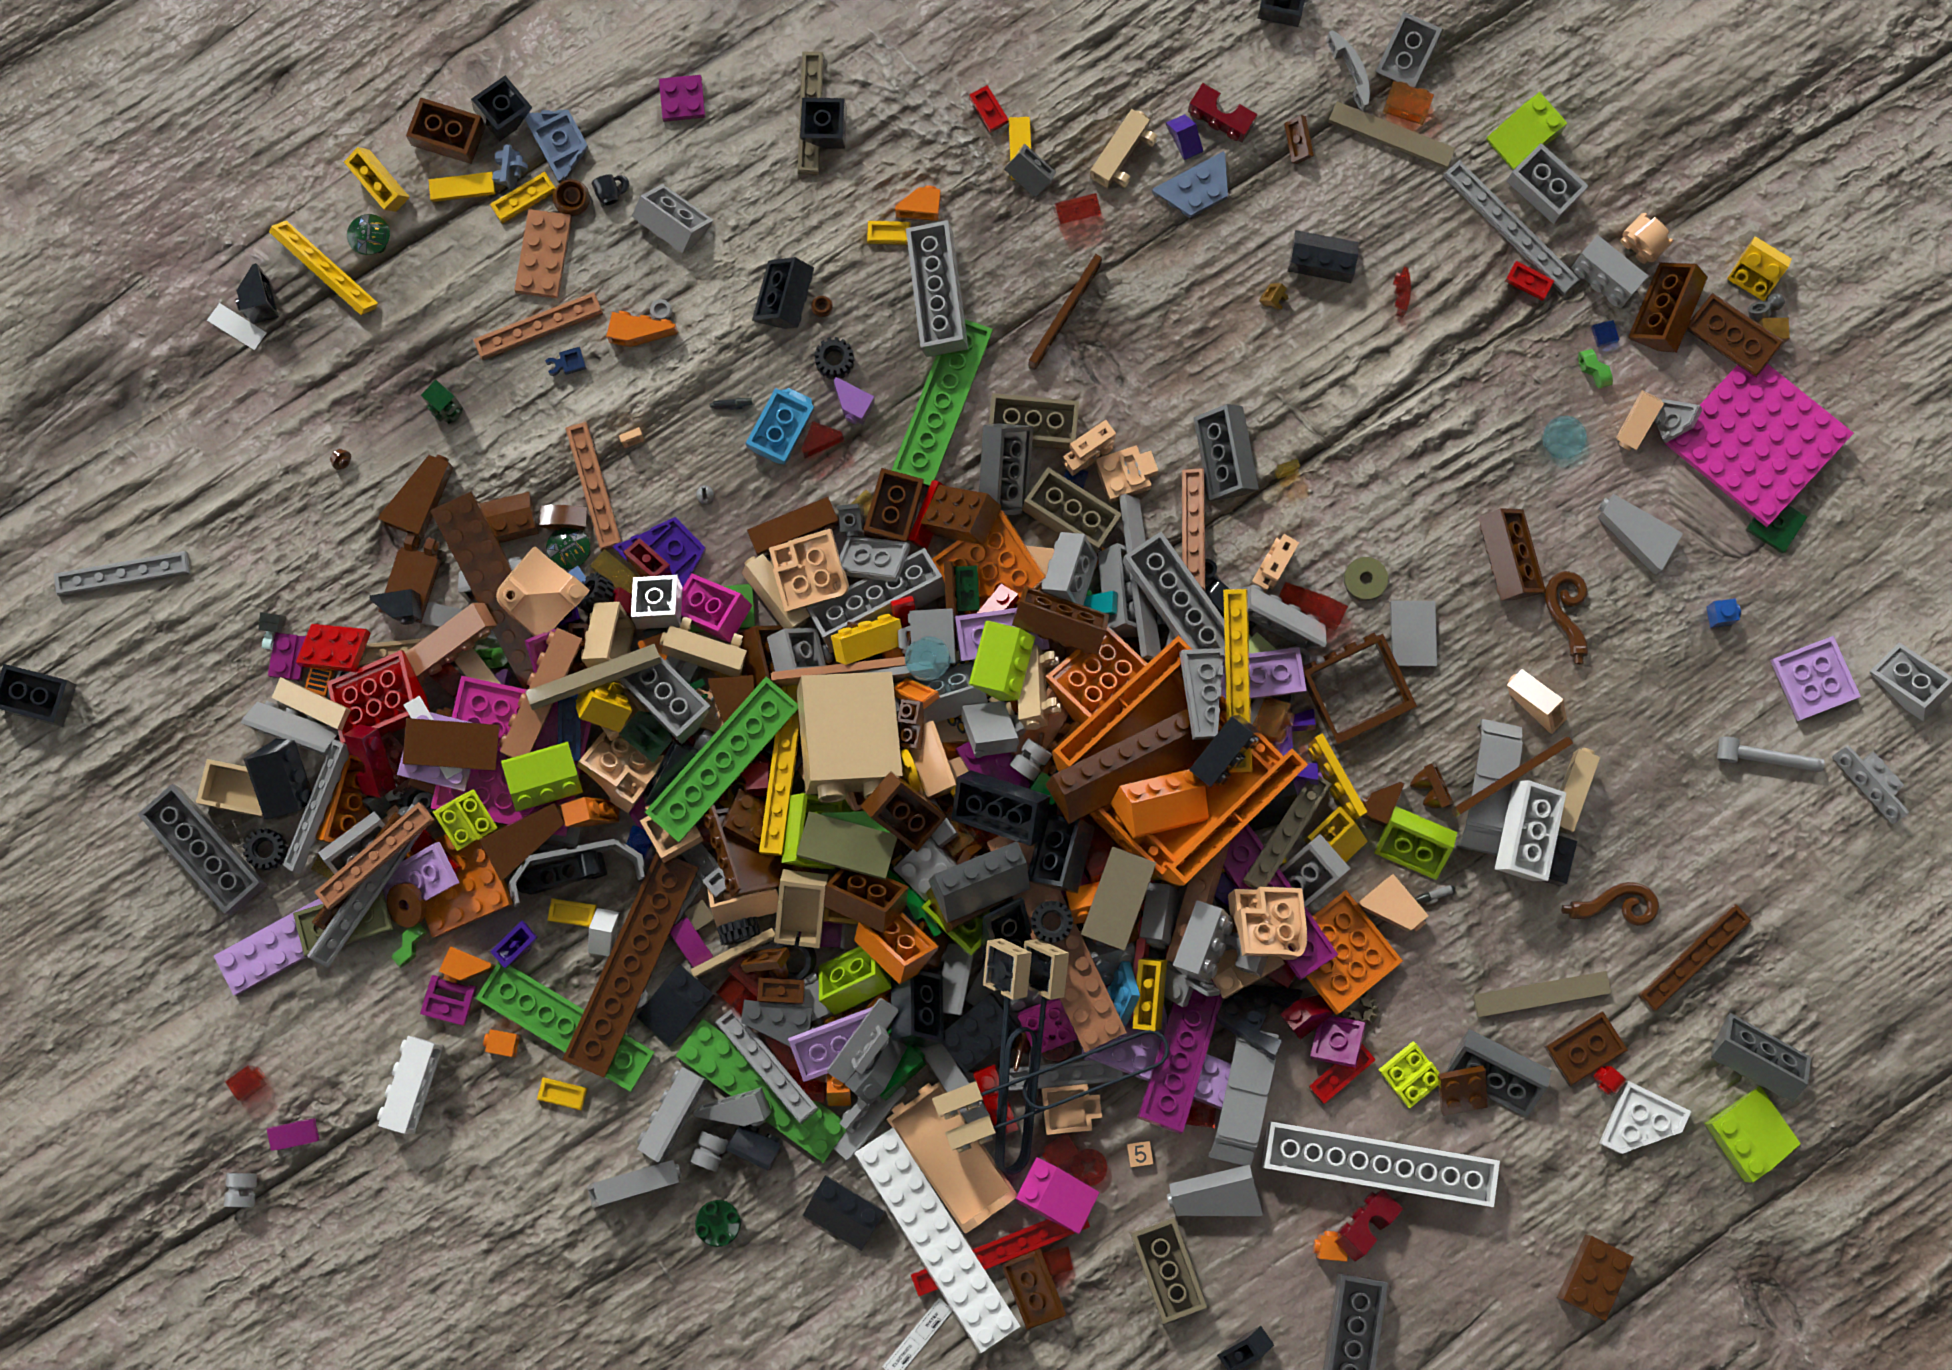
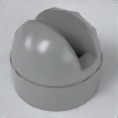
M701 486L698 488L696 496L700 503L709 504L714 499V492L709 486ZM706 489L707 499H703L702 490Z

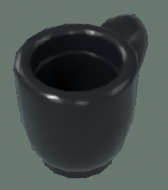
M606 174L595 178L591 182L596 197L603 206H609L618 202L619 195L625 193L630 186L628 178L624 175L614 177L612 174ZM617 180L620 181L622 185V188L619 192L617 184L615 182Z

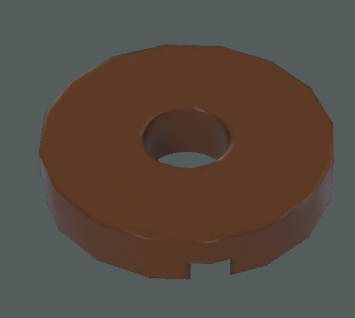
M403 882L396 884L387 894V908L390 916L398 925L406 928L421 923L426 915L425 899L422 900L420 889L412 883ZM405 900L409 905V909L405 906Z

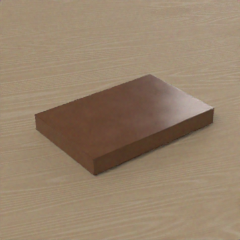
M1603 1011L1545 1046L1569 1086H1572L1628 1051Z
M1041 1249L1001 1263L1027 1330L1066 1316Z

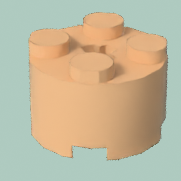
M1641 213L1623 232V238L1620 240L1625 248H1631L1637 253V260L1643 264L1655 262L1673 243V239H1669L1667 236L1670 233L1669 230L1655 217L1652 220L1646 218L1647 213Z

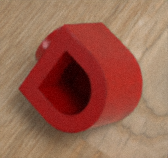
M1612 1066L1601 1067L1594 1074L1595 1081L1600 1084L1598 1088L1607 1095L1611 1093L1616 1095L1627 1081Z

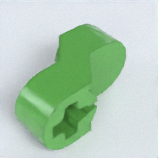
M1593 349L1578 353L1581 371L1592 375L1598 388L1613 384L1610 367L1598 361Z
M501 647L475 650L489 669L511 667Z
M420 923L408 928L402 934V947L391 957L399 968L404 967L416 957V944L427 934V931Z

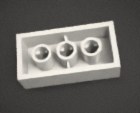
M1529 780L1513 781L1495 870L1531 881H1548L1566 792Z
M408 1036L407 1040H403L400 1047V1053H402L400 1061L395 1063L392 1075H394L392 1085L389 1084L385 1092V1098H387L385 1106L381 1107L378 1113V1126L403 1134H415L444 1045Z

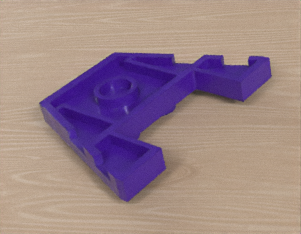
M676 517L613 546L626 562H629L623 552L640 538L670 564L672 575L678 576L682 587H684L691 573H694L706 551V547Z
M1310 709L1256 728L1284 756L1293 749V731L1316 730L1314 709ZM1307 763L1308 765L1293 779L1295 781L1303 779L1310 781V784L1319 785L1317 763Z

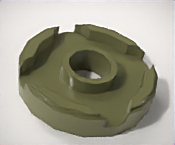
M1372 557L1355 559L1348 565L1344 573L1345 587L1352 597L1362 601H1370L1379 597L1385 591L1388 584V573L1385 566L1379 560ZM1364 573L1369 574L1372 579L1371 583H1362L1360 575Z

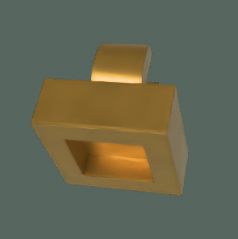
M1282 283L1269 284L1259 302L1264 306L1282 309L1283 307L1279 304V300L1289 299L1288 295L1285 294L1287 288Z

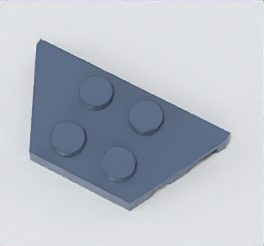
M541 110V113H528L525 121L558 182L561 183L589 149L569 110H557L554 112Z
M1224 151L1153 188V195L1156 197L1160 196L1168 201L1170 206L1179 209L1181 213L1189 218L1226 200L1228 190Z

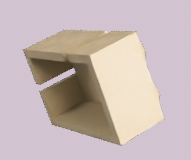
M620 602L594 603L593 612L590 613L589 629L585 634V646L581 651L582 662L585 663L587 668L630 652L635 626L629 616H626V612ZM619 679L609 682L620 683Z
M207 759L196 803L205 807L224 809L230 812L264 818L247 768L245 766Z
M783 869L779 887L774 943L795 945L797 932L800 931L802 933L799 946L820 948L824 923L825 885L828 883V875Z

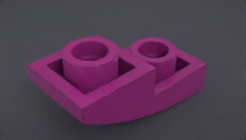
M685 917L673 926L671 935L693 968L713 957V954L688 917Z
M315 1118L266 1128L271 1151L319 1141Z

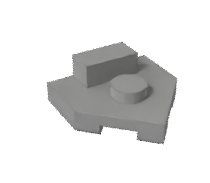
M1662 399L1664 405L1654 421L1664 442L1666 443L1694 428L1703 410L1702 407L1696 404Z

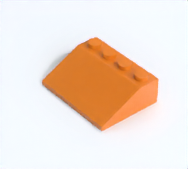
M1107 626L1098 655L1094 653L1086 654L1078 648L1046 675L1045 679L1075 722L1078 721L1080 724H1083L1148 663Z

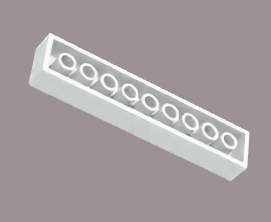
M1268 1122L1261 1168L1494 1207L1500 1161Z
M891 1128L854 1153L855 1158L979 1353L984 1352L1019 1328L1018 1321L895 1129Z

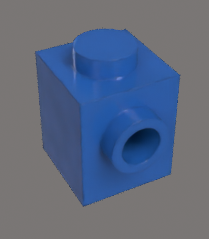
M1736 598L1714 601L1706 607L1710 628L1730 626L1740 620L1741 608L1737 604Z

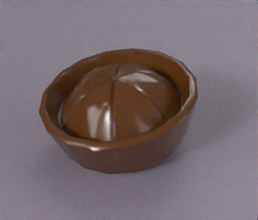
M564 180L553 191L552 199L554 206L562 214L580 215L590 204L589 190L578 180Z

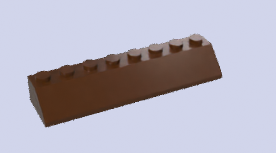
M1187 708L1052 775L1046 783V787L1068 824L1110 804L1119 786L1168 775L1197 760L1213 739L1193 740Z

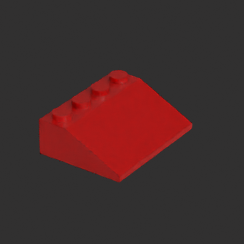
M403 650L358 668L356 672H349L327 682L331 700L351 709L343 729H338L340 741L344 744L346 742L343 735L360 724L378 728L381 738L405 728L406 718L411 717L404 704L418 696L421 697L430 712L426 695Z

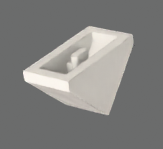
M596 909L589 927L588 953L603 956L610 955L620 912Z

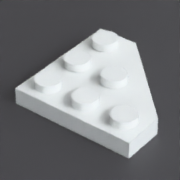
M1626 1081L1599 1144L1619 1154H1623L1666 1137L1682 1133L1691 1111L1632 1082Z

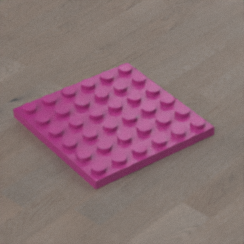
M1769 364L1765 366L1757 378L1737 365L1700 404L1703 410L1694 428L1664 444L1765 527H1768L1854 433Z
M461 676L452 718L472 723L500 725L499 745L503 734L508 735L511 729L508 726L513 713L517 715L520 706L517 705L522 693L526 694L525 691L527 690ZM558 701L554 703L532 752L558 745ZM582 719L581 758L585 754L591 728V722ZM498 747L496 771L471 769L465 792L436 785L431 809L436 810L474 789L493 821L508 825L552 802L516 812L501 761L511 757L500 752L501 747ZM574 761L578 777H580L581 769L577 767L579 761ZM575 795L555 801L558 805L574 801ZM564 823L554 834L566 837L568 827Z

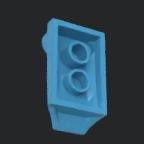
M775 388L748 437L746 446L766 459L778 464H786L814 410L812 398L790 388L785 390Z

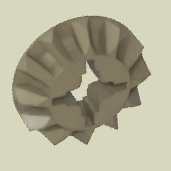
M1365 992L1345 1008L1342 1014L1346 1019L1365 1022L1367 1027L1378 1017L1379 1007L1376 999L1368 992ZM1359 999L1363 1007L1370 1008L1363 1012L1362 1019L1359 1012L1351 1011V1009L1358 1007Z

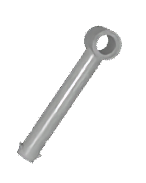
M1719 737L1717 760L1721 762L1736 763L1738 758L1817 772H1822L1824 769V759L1740 745V739Z

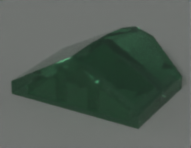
M638 711L619 733L621 737L653 763L673 741L672 734L650 712Z

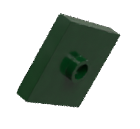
M1787 505L1768 527H1765L1753 517L1745 530L1783 554L1807 519V516Z

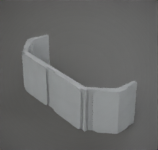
M1481 719L1480 723L1477 724V728H1481V743L1471 797L1519 767L1523 745L1522 727ZM1513 782L1469 809L1462 837L1456 843L1457 847L1498 855Z
M610 839L580 845L576 849L567 850L565 848L530 855L525 859L524 866L522 867L521 864L509 882L510 897L514 901L515 908L518 907L520 902L516 884L528 866L573 858L588 851H596L597 853L608 850L616 851L634 863L637 881L641 882L644 878L643 870L645 869L642 854L626 844H620L619 840Z
M1260 1031L1275 1038L1279 1037L1277 1034ZM1236 1035L1235 1050L1218 1129L1211 1152H1208L1210 1158L1243 1166L1250 1165L1251 1167L1260 1137L1276 1058L1275 1060L1269 1059L1266 1052L1260 1048L1257 1050L1252 1047L1251 1042L1243 1036L1238 1037Z

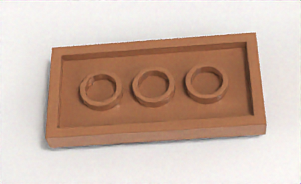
M528 210L514 289L515 293L558 299L572 222L570 214Z

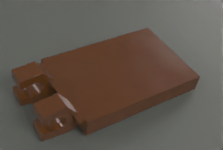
M407 533L404 547H401L397 552L384 593L408 589L418 592L420 594L421 616L423 620L441 561L437 559L441 543L435 539L427 538L424 552L418 551L421 538ZM379 608V613L388 615L382 609ZM415 620L414 622L422 623V620Z

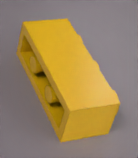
M357 147L344 161L346 166L384 210L396 212L410 198L370 150Z
M890 614L878 616V620L860 622L858 627L838 630L837 634L831 635L836 661L847 665L899 647L898 630L902 629L900 619Z
M1141 958L1138 961L1137 986L1140 997L1134 1008L1133 1029L1151 1031L1161 1029L1167 960Z

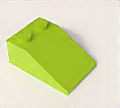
M1538 92L1496 128L1486 140L1514 170L1541 143L1546 146L1559 136L1566 127L1567 122L1542 93Z

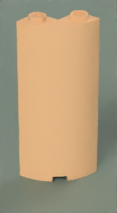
M940 1082L933 1086L928 1083L918 1090L920 1095L906 1105L901 1102L892 1109L894 1114L886 1120L895 1129L919 1168L966 1234L1009 1204L1018 1194L1002 1171L997 1168L995 1161L984 1145L979 1144V1141L971 1143V1149L958 1153L957 1149L951 1150L945 1132L965 1125L967 1121L959 1110V1115L946 1120L944 1116L939 1117L932 1098L947 1092Z

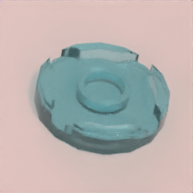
M1558 416L1546 425L1542 434V440L1545 449L1547 448L1553 457L1571 459L1578 455L1585 447L1587 435L1584 426L1576 418Z
M926 636L917 642L914 641L910 644L905 654V663L908 671L913 677L921 681L938 679L946 672L950 665L951 657L949 650L944 642L936 637Z

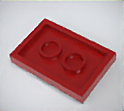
M311 624L296 663L300 667L356 672L371 633L363 628Z

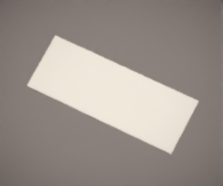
M220 303L207 319V321L253 350L256 349L267 334V332Z

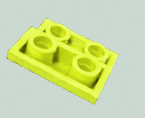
M474 789L433 811V814L457 851L498 828Z
M1411 1042L1378 1069L1408 1108L1414 1106L1439 1085V1071L1427 1059L1415 1042Z

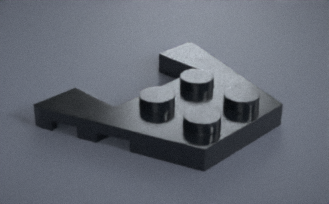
M1250 985L1224 999L1216 1021L1238 1037L1243 1036L1250 1041L1251 1046L1258 1050L1260 1048L1266 1052L1269 1059L1275 1060L1282 1040L1261 1033V1028L1272 1003L1289 1008L1297 1000H1300L1302 990Z

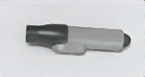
M1449 885L1423 893L1414 899L1418 904H1432L1437 902L1438 898L1453 894L1456 888Z

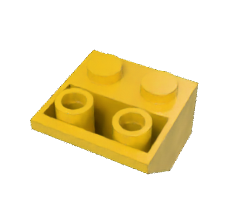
M1754 236L1727 279L1760 300L1765 301L1788 269L1792 258Z
M615 682L606 683L579 693L575 706L580 719L617 732L621 731L632 712L624 688Z
M1340 806L1304 839L1309 844L1321 834L1345 863L1368 842L1356 822Z

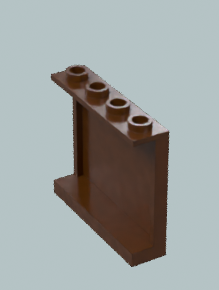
M712 805L704 815V824L709 829L711 845L716 850L718 866L723 871L725 887L729 890L731 898L778 889L783 869L812 873L809 867L782 863V856L760 854L758 848L722 830V825L729 808L716 810L715 806Z

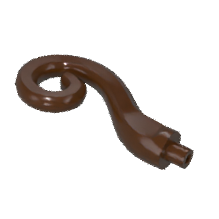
M1563 571L1557 573L1549 580L1545 590V601L1551 616L1568 636L1570 656L1574 657L1575 664L1581 665L1584 664L1583 657L1588 655L1587 641L1581 629L1560 608L1557 601V590L1563 583L1574 584L1578 590L1577 596L1571 597L1567 590H1562L1560 592V599L1565 605L1575 607L1585 601L1587 586L1580 575L1570 571Z
M1625 882L1609 888L1592 901H1571L1570 905H1562L1561 912L1562 914H1569L1570 919L1591 918L1604 910L1618 897L1625 894H1636L1645 900L1647 905L1646 912L1641 916H1635L1632 913V908L1639 905L1640 901L1635 897H1631L1624 901L1622 914L1630 924L1643 926L1655 919L1659 910V902L1650 888L1636 882Z

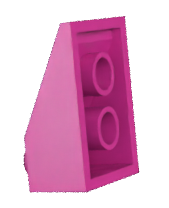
M691 573L682 591L681 618L687 617L692 619L691 624L730 643L734 633L738 631L753 605L741 593Z
M1036 1157L1016 1197V1201L1019 1205L1080 1235L1100 1192L1058 1167Z

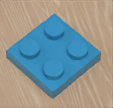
M1121 961L1118 970L1114 972V979L1111 985L1108 986L1107 991L1124 1027H1126L1139 1000L1140 992L1130 961Z

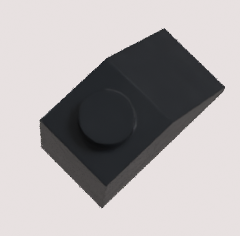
M412 589L369 595L370 600L402 625H410L415 620H422L420 594Z
M1259 1326L1240 1337L1218 1353L1217 1356L1227 1370H1240L1261 1359L1274 1346V1343L1263 1327Z

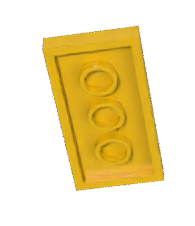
M1323 733L1316 736L1308 744V754L1313 761H1317L1320 767L1318 770L1322 773L1323 779H1327L1332 784L1329 790L1333 798L1339 800L1342 805L1341 808L1355 821L1366 814L1367 810Z

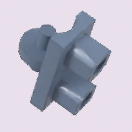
M504 145V150L495 152V161L498 165H502L501 170L493 172L492 180L499 185L507 186L509 189H516L517 179L521 177V172L528 171V165L522 162L523 156L520 155L519 151L512 149L511 145Z

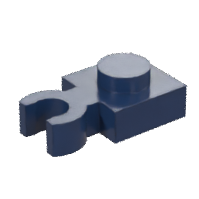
M580 346L559 352L560 359L548 358L545 360L547 365L555 364V368L548 371L550 376L559 374L561 370H564V373L568 375L587 369Z

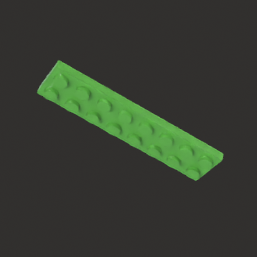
M966 319L968 349L936 355L892 468V471L924 479V486L930 487L932 480H936L993 333V329Z
M765 677L645 813L680 843L706 814L710 806L715 804L796 713L798 704L769 678Z
M500 962L497 963L476 997L480 1002L563 1052H566L584 1012L583 1008L510 965L504 968ZM625 1034L606 1078L632 1092L655 1052Z
M703 1018L676 1054V1057L730 1096L762 1087L771 1111L765 1121L823 1163L846 1131L839 1124L842 1118L810 1095L808 1097L819 1110L804 1123L800 1124L729 1038Z

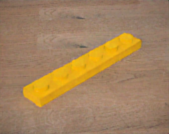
M287 220L271 226L269 233L344 299L356 312L363 315L376 309L378 302Z

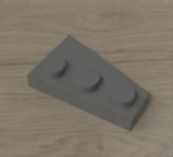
M744 1000L741 1023L790 1046L788 1038L810 1030L813 1009Z

